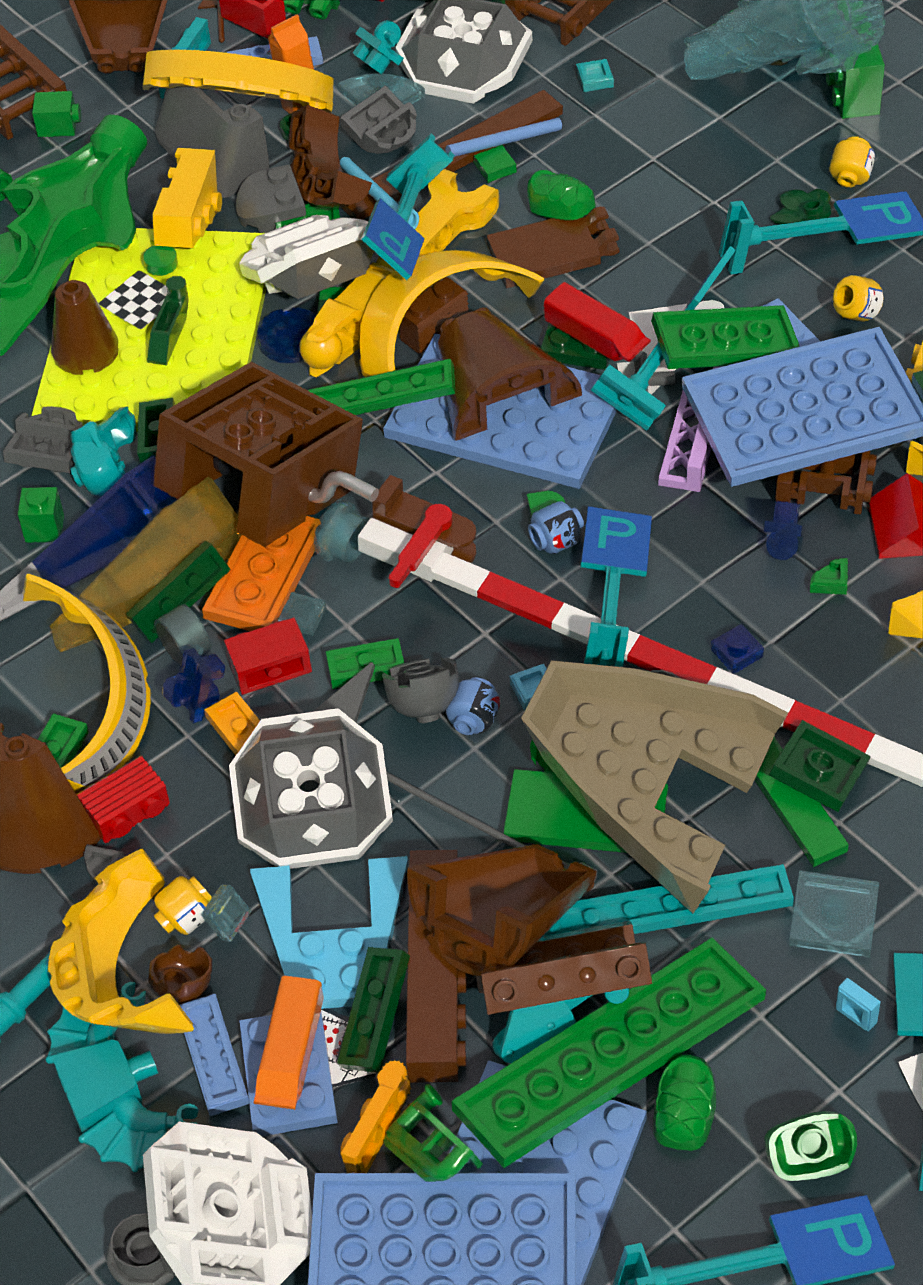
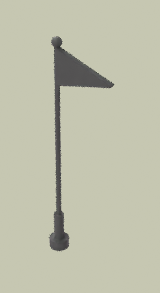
M371 662L313 712L339 708L357 723L375 669L374 664ZM386 772L387 781L513 848L526 846ZM562 860L564 868L568 869L570 864ZM580 862V864L597 871V869L585 864L584 862ZM586 892L581 898L585 897L589 892Z

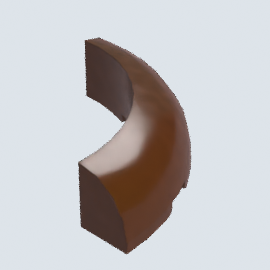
M305 105L292 113L289 134V148L294 150V159L290 166L302 198L316 206L334 209L361 202L369 193L372 182L344 173L341 169L338 156L340 117L310 105Z

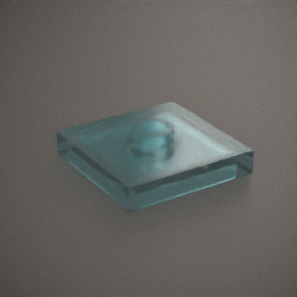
M799 871L789 946L870 957L879 882Z

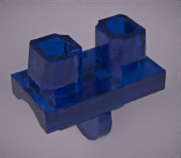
M776 501L774 519L765 521L764 532L771 533L766 542L767 550L775 559L787 560L797 552L799 545L796 536H803L805 524L798 523L799 503Z
M195 648L184 650L180 673L164 681L162 694L165 699L171 702L172 706H185L190 712L192 723L202 721L204 709L219 701V690L213 680L224 677L225 665L215 653L201 657Z

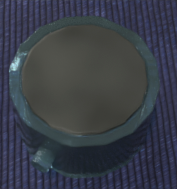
M180 604L154 621V627L159 640L169 656L179 666L186 667L211 651L212 645L207 631L196 614L185 604Z

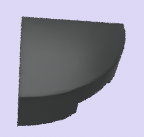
M86 845L84 852L85 864L93 882L98 885L95 877L107 866L124 858V853Z

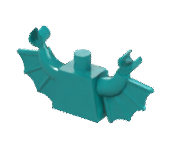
M128 982L122 987L121 997L129 999L133 1006L145 1005L146 991H143L137 997H133L136 985L134 982ZM63 1007L60 1019L47 1031L51 1038V1048L46 1057V1062L48 1064L54 1063L62 1087L82 1132L78 1140L80 1143L93 1147L98 1152L101 1162H121L128 1165L133 1172H138L139 1169L144 1168L143 1154L164 1136L168 1129H171L179 1121L185 1122L182 1119H195L198 1116L199 1109L195 1105L184 1104L177 1110L176 1116H168L167 1112L147 1110L142 1105L143 1101L137 1082L158 1074L150 1051L127 1060L119 1041L114 1040V1034L118 1027L85 1022L70 1014Z

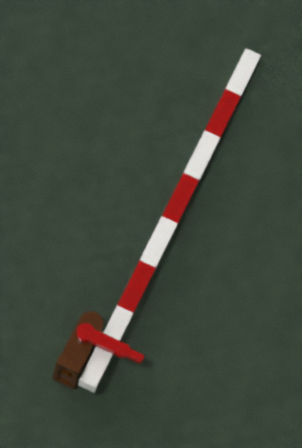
M389 475L379 489L378 497L372 502L373 518H370L358 535V551L395 566L389 575L390 586L399 588L409 573L430 582L435 579L580 642L588 643L591 622L600 623L601 618L471 564L476 557V545L473 543L476 538V526L471 520L452 512L446 505L432 504L403 492V480L395 476ZM629 630L624 657L625 661L649 671L664 670L675 674L681 679L754 694L788 712L780 727L795 732L801 721L804 720L870 755L869 765L923 787L922 753Z

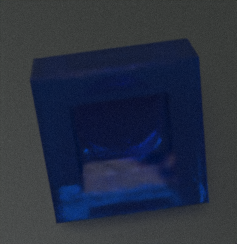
M742 624L711 641L712 652L733 674L761 659L764 654V647Z

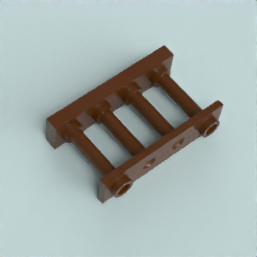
M505 0V4L519 21L526 15L532 14L560 26L561 44L567 46L613 0H555L572 7L566 15L539 4L542 0Z
M0 24V58L4 61L0 63V78L10 72L18 73L21 76L0 87V101L27 87L30 89L34 88L37 92L67 91L65 82ZM35 93L4 110L0 107V133L7 140L13 138L9 121L33 109Z
M630 920L543 936L513 966L480 972L481 976H475L478 992L484 993L488 1015L652 984L645 941L635 943L633 925Z

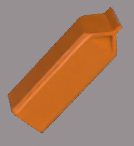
M295 15L271 27L272 33L268 37L272 60L314 70L308 35L300 22L299 15ZM281 100L282 108L289 114L303 107L298 102Z
M292 976L281 977L257 1074L254 1104L296 1109L297 1102L302 1094L324 1000L322 983L320 981Z

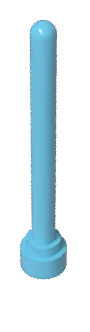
M341 158L340 166L347 174L372 182L368 194L376 201L381 198L396 212L398 203L350 158ZM412 209L408 223L416 229L419 224V215Z

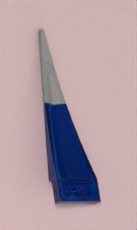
M154 456L123 475L65 532L0 590V621L39 602L23 601L22 592L26 574L40 577L62 588H66L164 538L166 534L195 515L196 510L187 498L180 501L154 486L156 462Z

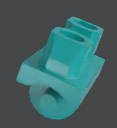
M390 20L380 22L374 31V36L361 26L355 33L362 40L353 51V54L381 75L391 61L399 66L404 59L391 49L401 38V30L396 23Z

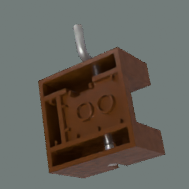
M254 362L244 365L159 415L154 486L181 501L218 479L222 474L228 475L236 471L242 472L237 532L264 547L305 522L306 515L317 514L351 491L370 502L375 501L379 494V489L355 477L363 419Z

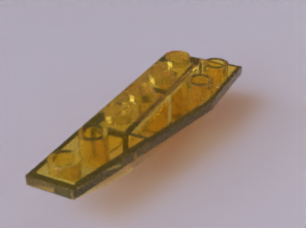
M208 476L198 485L191 487L185 495L173 504L165 507L79 596L104 610L122 627L131 624L132 622L126 616V613L204 541L211 543L224 561L230 558L242 535L237 532L238 515L214 480ZM63 613L50 625L56 649L60 652L99 638L90 624L74 623L68 620Z

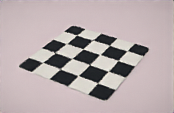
M137 271L100 301L99 305L138 329H143L157 317L167 295L166 285L144 272Z

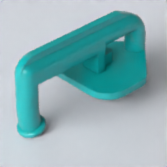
M629 988L604 994L609 1002L619 1004L628 998ZM592 995L511 1010L506 1027L493 1040L492 1048L494 1053L505 1062L513 1063L575 1024L576 1020L570 1010Z

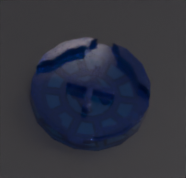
M292 308V311L283 312V309H279L264 317L257 330V341L261 352L270 360L279 363L304 361L299 352L300 341L313 325L316 315L312 311L303 308Z

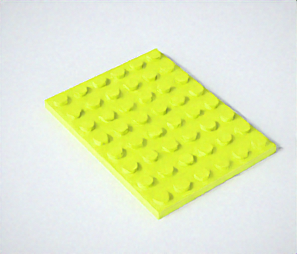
M136 228L133 241L127 249L119 250L115 247L96 246L79 254L74 259L69 281L78 280L86 283L98 304L137 271L144 272L166 285V281L170 277L182 276L186 280L189 296L186 322L167 366L147 363L150 332L156 318L143 329H138L100 306L118 337L119 351L117 357L112 364L102 371L94 373V369L82 370L83 375H75L63 371L55 364L50 346L32 416L41 414L43 407H62L75 412L76 419L82 422L83 426L90 421L96 422L99 425L110 418L119 408L128 407V410L135 416L136 431H138L139 403L173 398L176 405L250 363L267 287L265 283H258L244 277L239 263L245 253L253 249L251 244L256 236L264 233L205 231L204 236L200 237L193 248L173 247L177 254L178 265L173 272L163 276L153 275L145 268L144 253L148 248L155 245L153 229Z

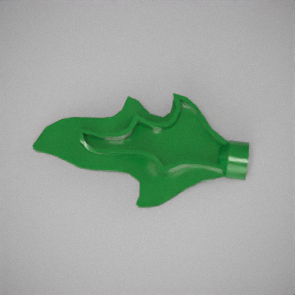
M112 114L104 116L90 137V143L67 158L31 170L16 178L3 190L19 217L6 226L9 232L0 234V356L10 349L20 334L44 307L61 275L79 254L96 246L115 247L119 250H124L132 243L136 227L129 201L127 178L129 170L135 166L146 149L147 139L142 130L130 120Z

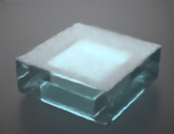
M292 592L278 621L295 617L301 633L313 636L327 609L326 601Z
M221 884L201 913V916L222 941L232 942L252 910L231 885Z

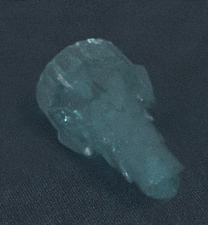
M740 0L737 2L739 7L720 16L717 23L683 38L687 46L684 50L685 71L691 80H710L725 74L755 71L780 59L785 63L799 56L800 58L795 66L799 75L848 71L854 68L859 55L870 51L871 47L877 45L882 40L885 26V12L882 0Z

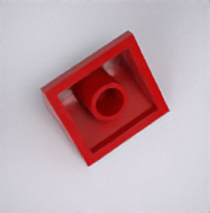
M907 473L872 496L870 503L868 502L879 559L923 556V483Z

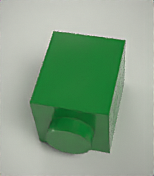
M73 92L35 93L32 114L37 136H75L76 123L81 122V107L79 103L75 104Z
M57 487L22 488L18 518L25 543L61 542L64 512Z

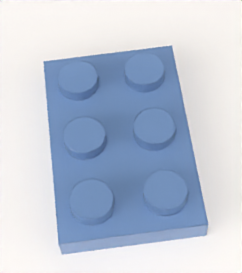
M322 1011L317 1025L302 1094L295 1110L254 1104L257 1074L272 1015L239 1020L253 1132L261 1136H268L338 1123Z

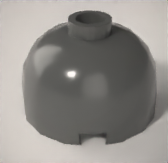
M428 658L403 663L390 668L391 676L386 673L382 674L385 692L390 704L398 713L406 717H416L419 723L438 720L440 718L439 713L447 709L459 687L456 661L450 658H440L442 665H431Z

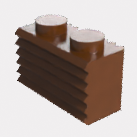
M448 277L439 280L436 284H433V287H428V291H423V294H420L413 301L405 313L399 326L401 341L418 354L425 351L434 334L441 335L440 327L446 320L450 318L456 319L468 313L467 291Z

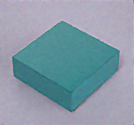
M607 59L576 64L577 75L583 92L614 87V78Z

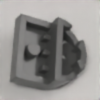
M385 85L342 115L339 119V125L363 150L381 154L396 150L412 139L416 131L417 113L410 101L404 105Z
M290 164L255 172L244 180L236 198L237 218L243 227L246 228L247 225L257 227L260 233H267L276 229L275 223L306 216L305 204Z
M51 406L43 407L41 414L28 417L26 412L21 414L15 420L16 433L3 450L4 462L18 464L22 467H36L59 473H70L71 468L75 466L71 455L72 442L70 433L83 427V423L76 419L75 412L66 408Z

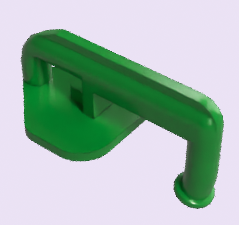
M429 1084L425 1085V1090L402 1112L386 1131L384 1145L425 1182L448 1180L455 1176L468 1161L478 1169L483 1165L475 1153L430 1112L436 1105L441 1106L443 1100L439 1093ZM424 1118L435 1130L421 1144L409 1133ZM453 1146L454 1148L452 1149V1151L442 1161H440L438 1157L444 1151L447 1152L450 1149V1147Z

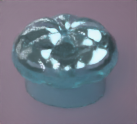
M341 500L333 503L322 514L320 525H317L315 529L314 549L317 555L324 561H331L337 558L345 563L354 562L362 554V552L358 551V535L370 518L358 513L356 506L351 501Z

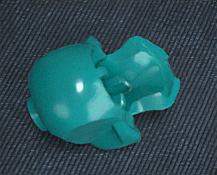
M128 407L119 408L110 418L99 425L96 422L90 421L80 429L73 430L70 433L72 442L71 455L75 464L71 468V473L79 487L84 485L92 495L102 497L110 495L119 489L126 477L124 461H121L117 450L123 445L132 443L136 435L135 416L128 410Z

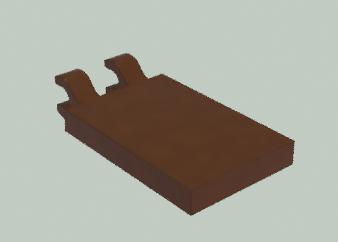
M605 207L594 208L586 217L577 220L552 218L487 235V245L492 257L527 269L544 279L601 264V256H613L620 252L616 243L619 240V236L615 228H609L605 220L609 218ZM592 234H600L595 239H593L591 236ZM502 278L506 289L518 286L509 278Z

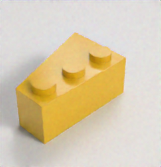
M177 148L175 153L177 167H170L168 171V178H172L169 188H162L153 212L155 246L193 248L200 237L204 236L206 228L209 224H212L213 218L217 212L221 211L222 195L220 192H217L215 150Z

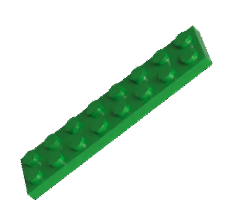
M710 938L651 975L652 984L629 989V996L623 1003L613 1004L608 1002L452 1100V1111L499 1164L505 1168L764 1001L766 989L718 942Z

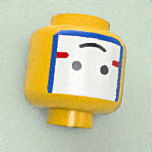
M849 137L846 140H842L837 143L829 166L830 174L841 186L851 188L855 185H862L869 180L875 161V152L863 138Z
M850 275L838 282L832 299L836 312L843 318L865 322L878 315L882 308L884 297L880 285L873 279Z
M178 876L155 896L154 902L159 911L154 917L168 933L176 929L180 934L188 935L211 916L212 906L210 903L214 899L194 876L190 879Z

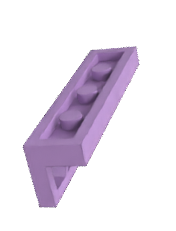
M714 366L713 369L720 368V367H724V366ZM684 390L682 391L663 460L658 485L700 492L712 447L700 423L690 428L684 421L685 418L695 414ZM690 439L693 442L692 449L683 453L677 444ZM682 464L687 469V477L669 475L671 469Z

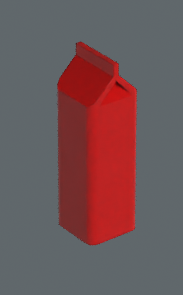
M566 282L561 283L544 300L546 322L614 362L622 359L630 362L651 342V339L645 337L634 321Z

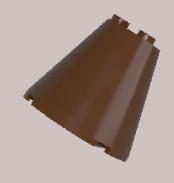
M68 0L90 56L97 64L99 71L111 73L113 71L131 70L133 72H141L145 70L146 54L154 50L168 0Z
M482 307L476 311L463 314L456 319L450 318L440 327L441 335L437 345L439 360L451 359L454 365L455 394L447 395L446 400L452 435L455 441L488 430L487 405L545 385V398L551 407L582 396L581 385L569 368L493 315L488 308Z
M0 723V869L13 873L35 874L41 873V868L60 864L62 868L84 856L86 845L95 846L101 840L98 830L46 743L24 733L11 738L5 737L3 735L4 725Z
M535 844L407 867V881L415 917H423L431 933L426 938L444 960L460 971L481 976L480 972L513 966L586 892L593 889L597 871L576 861L570 863L569 868L566 869L562 860L558 857V853Z

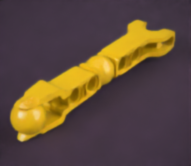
M443 169L428 183V192L431 199L418 212L419 224L415 230L425 238L419 256L443 251L459 233L484 227L499 208V190L483 184L474 191H458L457 173ZM380 256L376 263L373 262L370 265L366 274L356 277L337 298H329L315 317L313 325L303 335L300 341L299 352L304 362L310 365L309 372L311 376H321L335 364L339 365L360 348L359 328L366 306L380 283L391 272L395 271Z

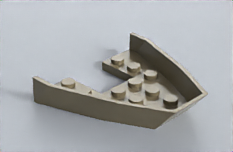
M551 660L521 719L543 760L599 827L690 912L694 913L711 887L708 883L725 844L655 809L656 803L678 758L747 793L756 778L775 733L785 720L788 712L754 694L645 670Z

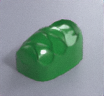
M539 170L528 180L527 196L530 210L537 215L561 220H577L589 214L596 207L593 190L584 182L568 174H556L548 170Z
M679 1055L667 1064L661 1075L655 1098L653 1132L656 1140L662 1146L677 1150L693 1151L702 1147L708 1138L716 1109V1086L711 1067L703 1058L694 1055Z
M833 1111L812 1112L795 1117L771 1128L764 1137L767 1158L771 1169L778 1177L789 1181L816 1179L837 1174L850 1167L857 1148V1134L854 1125L845 1115Z

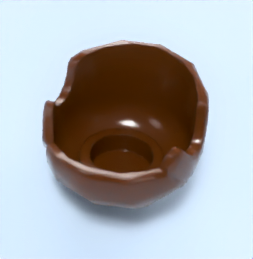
M178 944L167 953L158 954L150 962L148 972L150 987L159 996L171 994L177 1003L196 1000L209 985L212 973V958L202 947H197L195 951L188 952Z

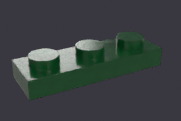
M204 541L130 609L126 616L147 641L153 643L159 637L156 629L158 623L183 608L189 609L231 569L211 543Z
M368 947L337 1064L342 1068L356 1071L380 1072L410 955L404 950Z

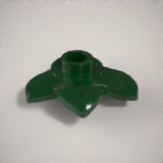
M797 189L783 192L780 195V202L784 208L770 216V220L777 224H787L829 218L832 212L829 204L831 201L830 194L822 189H815L809 193Z

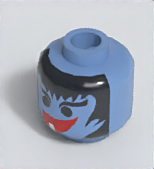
M559 501L533 513L531 524L528 525V533L534 546L539 551L544 550L549 554H556L579 542L581 538L580 528L584 526V521L577 508H570L566 503Z
M473 677L459 682L457 693L446 709V716L454 728L461 734L484 733L490 729L500 707V697L495 687L485 679Z

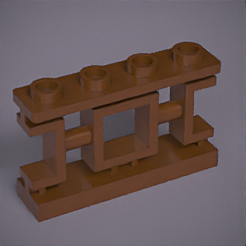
M871 450L805 467L803 469L820 471V473L801 471L799 483H794L796 470L778 474L775 506L790 507L791 498L797 499V504H804L806 491L841 495L840 509L847 510L848 505L855 506L854 514L861 515L863 502L870 503L873 481H867V475L874 476L877 455L871 454ZM854 463H860L857 490H850L852 477L834 475V473L853 475Z

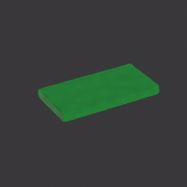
M784 305L653 312L651 319L668 369L727 366L800 347Z
M514 769L503 834L522 843L627 853L599 827L555 773ZM665 784L655 806V809L663 813L666 811L668 784Z

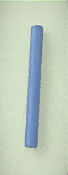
M560 118L546 120L446 146L445 150L446 153L451 151L455 155L454 157L559 131L562 129V122Z

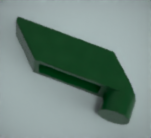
M172 276L166 281L167 295L150 332L147 363L167 366L187 318L189 296L186 280L182 276Z

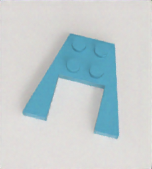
M408 856L368 859L372 927L293 933L290 866L250 869L252 882L255 886L283 975L320 981L324 996L321 1009L352 1007L368 947L388 949L390 940L393 937L397 909L401 903L407 867H409Z

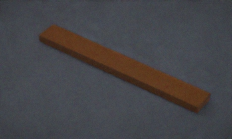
M542 90L438 144V146L446 152L445 148L450 144L555 119L563 114V105L545 90ZM492 148L456 156L444 169L454 172L473 162L474 155ZM393 169L372 179L396 202L401 199L402 194L386 180L388 173ZM367 194L361 202L343 207L342 209L351 218L363 220L371 216L377 201Z

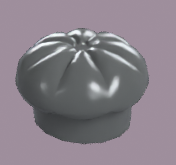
M147 1213L131 1215L123 1219L114 1228L107 1248L106 1261L111 1275L121 1285H166L175 1277V1275L165 1270L162 1266L159 1249L149 1235Z

